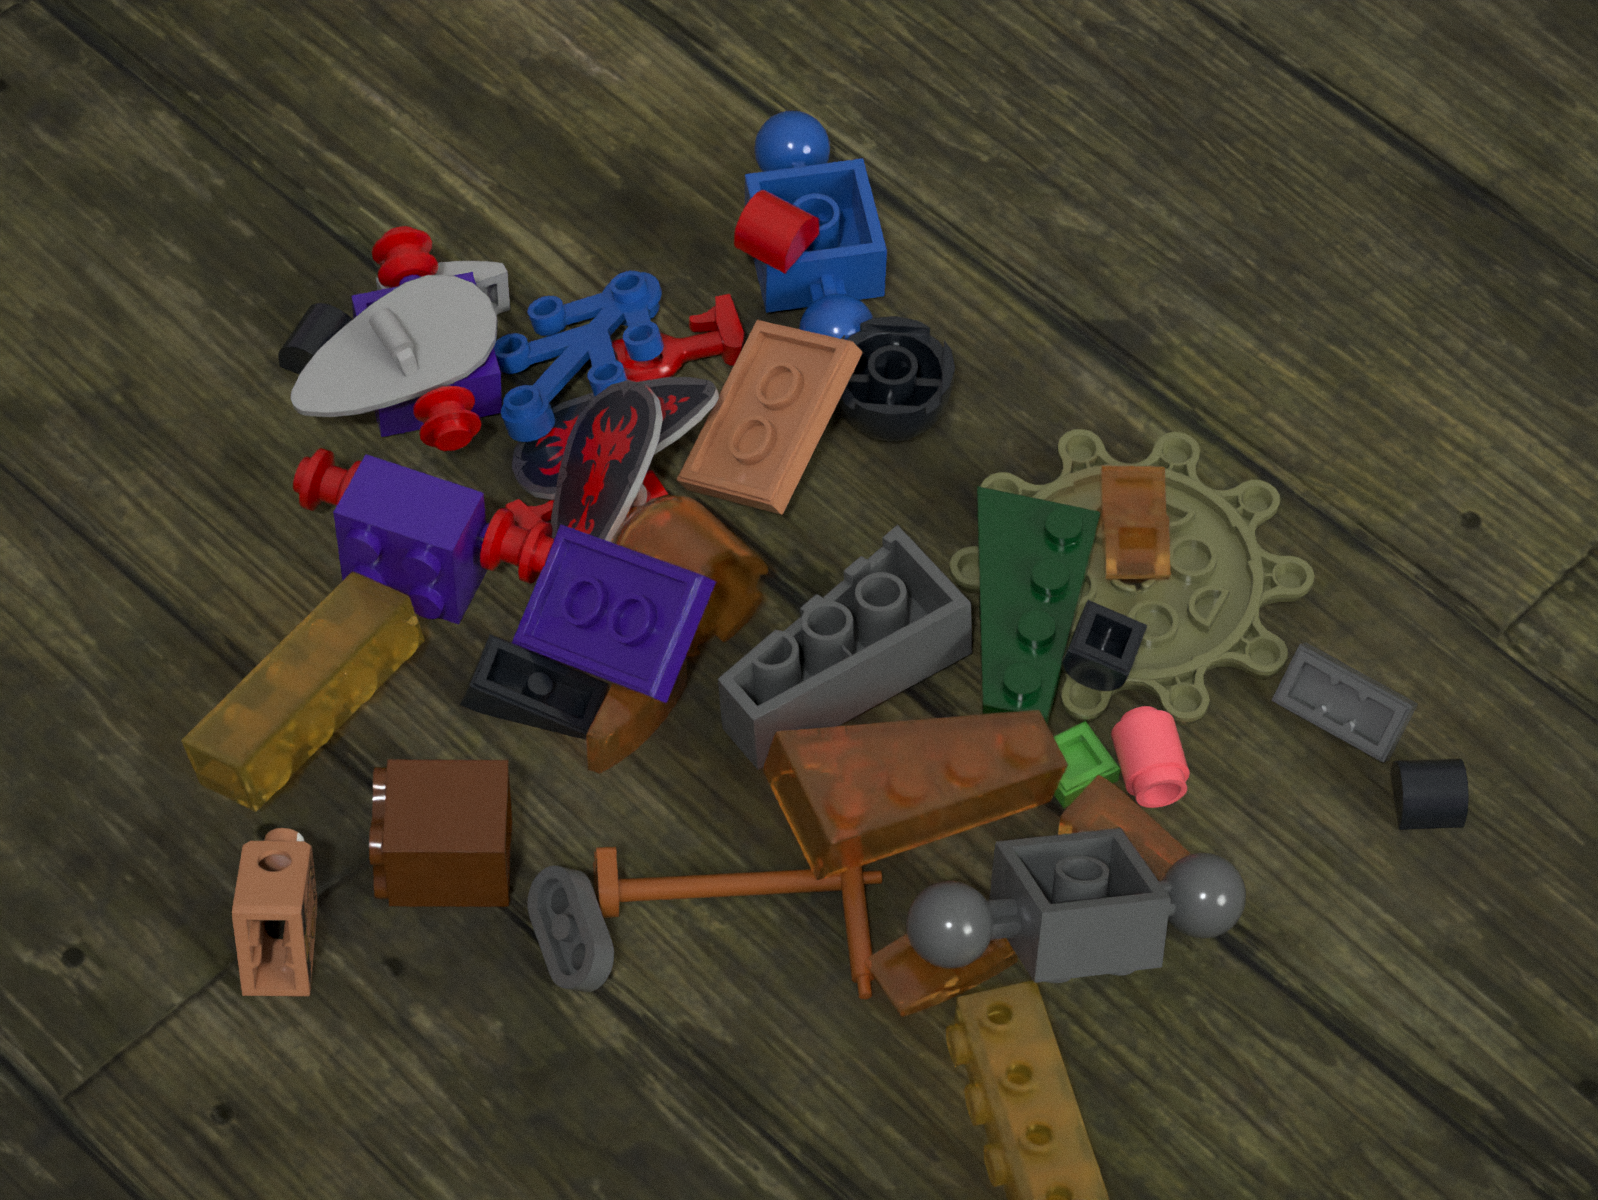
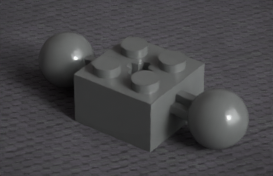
M1121 828L996 841L990 899L988 901L976 889L962 882L943 881L932 884L921 891L913 900L907 914L906 930L910 944L915 952L926 962L940 968L951 969L966 966L977 960L985 952L991 940L1006 938L1034 983H1063L1071 978L1103 974L1122 976L1137 970L1162 968L1168 921L1176 930L1193 938H1213L1230 930L1238 922L1244 911L1246 889L1238 870L1223 857L1211 853H1194L1179 859L1168 869L1163 880L1158 881Z

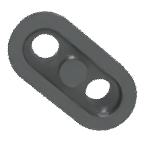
M560 866L546 867L538 873L531 884L527 907L549 974L554 983L561 988L592 992L604 984L614 963L613 943L588 877L579 870Z

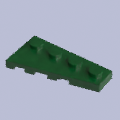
M977 486L982 719L1046 732L1063 668V659L1069 645L1098 534L1101 512Z

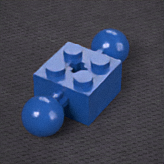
M801 111L780 112L770 117L757 133L754 151L757 164L762 172L745 174V206L757 192L766 190L816 216L819 219V235L786 273L753 257L765 310L768 313L808 307L801 318L800 330L839 339L845 335V340H847L851 335L860 331V323L874 318L868 307L860 300L885 296L887 249L864 160L862 158L827 163L830 156V141L822 124L813 116Z

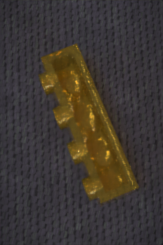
M352 571L181 740L200 785L257 812L321 746L327 743L344 722L363 703L367 702L374 692L425 641L410 597Z
M1032 980L957 997L954 1024L946 1026L945 1030L947 1046L954 1066L965 1065L970 1084L964 1087L967 1110L974 1126L984 1124L990 1145L984 1146V1160L993 1187L1003 1185L1007 1200H1109L1037 983H1034Z

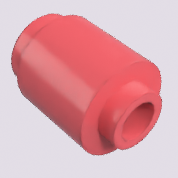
M1150 706L1137 707L1126 712L1122 716L1121 721L1113 727L1111 738L1127 792L1135 796L1140 806L1146 808L1163 807L1178 801L1187 792L1186 781L1189 778L1190 772L1173 716L1166 711L1157 710Z

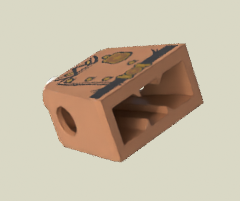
M278 828L271 830L266 834L264 841H249L242 847L232 906V920L242 996H310L317 918V890L312 846L304 841L303 836L292 829ZM268 920H285L283 939H275L267 934L265 927Z

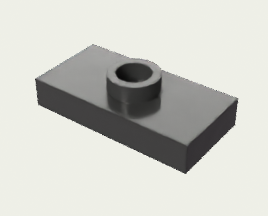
M1307 642L1299 644L1271 700L1383 763L1390 760L1418 703Z

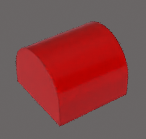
M760 190L749 200L739 217L735 228L734 247L786 273L819 235V219L766 190Z

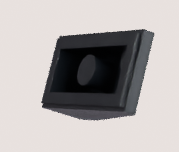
M490 634L477 660L460 705L484 715L588 740L609 684Z

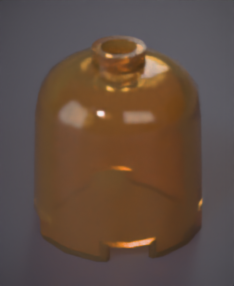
M664 495L653 498L642 506L631 509L612 537L611 542L696 572L716 581L686 656L693 657L699 655L701 652L697 645L706 642L715 635L723 642L732 638L750 620L763 600L764 595L756 587L760 576L768 573V566L747 544L701 503L690 497Z

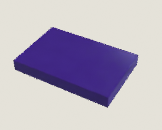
M560 524L545 566L541 570L512 643L667 703L716 581L696 572Z

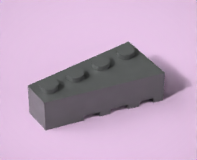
M896 525L882 537L883 546L870 558L865 559L860 556L843 571L844 580L823 598L816 594L800 608V618L785 631L775 629L718 678L722 729L757 770L796 750V743L804 741V730H832L972 654L971 602L899 525Z

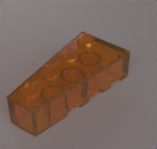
M1031 710L775 731L762 770L816 880H820L850 868L862 866L1049 803L1068 764L1040 711Z

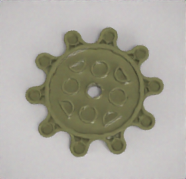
M1073 429L1066 432L1060 438L1057 451L1063 470L1055 481L1045 485H1034L1025 482L1011 473L998 472L991 474L982 482L980 487L1101 512L1099 530L1070 641L1087 600L1147 625L1129 676L1121 688L1113 691H1099L1085 687L1073 680L1067 674L1064 667L1062 668V671L1066 674V681L1062 688L1061 702L1071 719L1081 723L1084 721L1087 723L1092 722L1104 713L1112 695L1121 690H1141L1154 696L1161 704L1163 710L1173 716L1175 724L1189 726L1201 719L1209 707V693L1204 685V675L1207 671L1216 667H1233L1255 678L1268 679L1284 668L1288 659L1287 646L1282 639L1268 631L1261 624L1259 610L1267 604L1295 602L1303 598L1313 587L1315 575L1313 568L1307 561L1295 556H1279L1268 553L1256 541V529L1270 520L1277 513L1280 506V495L1270 483L1262 480H1249L1228 490H1215L1206 486L1199 480L1196 474V466L1200 456L1198 442L1192 436L1182 432H1170L1162 435L1154 444L1153 451L1147 459L1131 464L1122 463L1112 458L1106 451L1100 437L1092 431L1085 429ZM977 546L964 547L951 557L950 574L957 586L963 591L979 593ZM1132 568L1145 574L1148 580L1141 584V589L1136 590L1135 585L1125 584L1118 580L1117 577L1113 578V576L1120 570Z

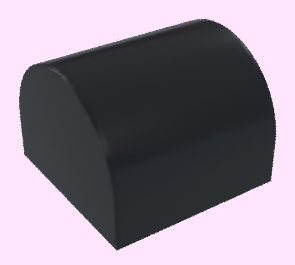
M325 303L312 304L278 353L279 366L300 375L315 353L353 319L332 305Z
M1087 600L1063 659L1065 671L1079 684L1094 690L1113 691L1121 688L1129 676L1147 625Z
M1461 758L1399 760L1393 762L1390 777L1399 830L1463 828L1465 826L1469 794L1466 768Z

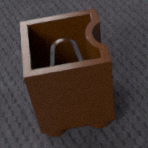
M388 759L387 767H374L369 859L370 865H373L375 899H388L389 906L509 907L513 812L508 760Z

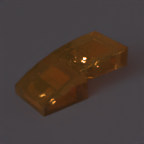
M1102 466L1100 472V502L1105 579L1169 580L1171 575L1169 516H1166L1165 467Z
M686 657L667 703L612 684L586 735L588 770L601 774L618 764L640 747L664 722L687 686Z
M907 934L864 960L865 966L901 1017L949 1000L985 982L1018 962L1017 955L1008 940L1002 938L991 940L985 952L977 960L966 966L951 969L940 968L926 962L915 952Z

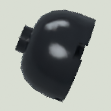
M890 316L871 318L860 323V331L851 335L847 340L853 341L863 353L836 408L849 425L872 439L886 442L903 441L926 432L945 413L952 392L955 365L951 348L945 340L943 347L937 339L930 336V327L917 320Z

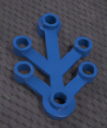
M626 271L615 276L602 293L564 305L562 300L556 296L538 298L530 304L527 311L535 333L539 335L551 336L528 342L524 335L513 333L505 335L496 341L494 351L499 369L507 374L521 372L531 364L559 356L532 386H518L505 395L501 416L512 439L520 442L534 441L552 430L555 424V416L550 401L589 359H591L592 367L588 371L587 376L594 396L612 384L628 380L622 363L616 360L610 337L620 325L628 326L623 333V340L628 355L632 360L639 362L648 361L657 357L663 351L664 344L659 328L654 322H651V319L659 310V301L662 296L659 281L655 276L645 272ZM594 318L587 325L558 333L566 325Z

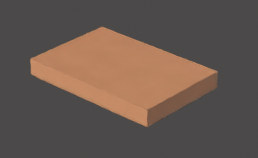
M757 320L677 481L689 491L783 515L863 352L853 341Z

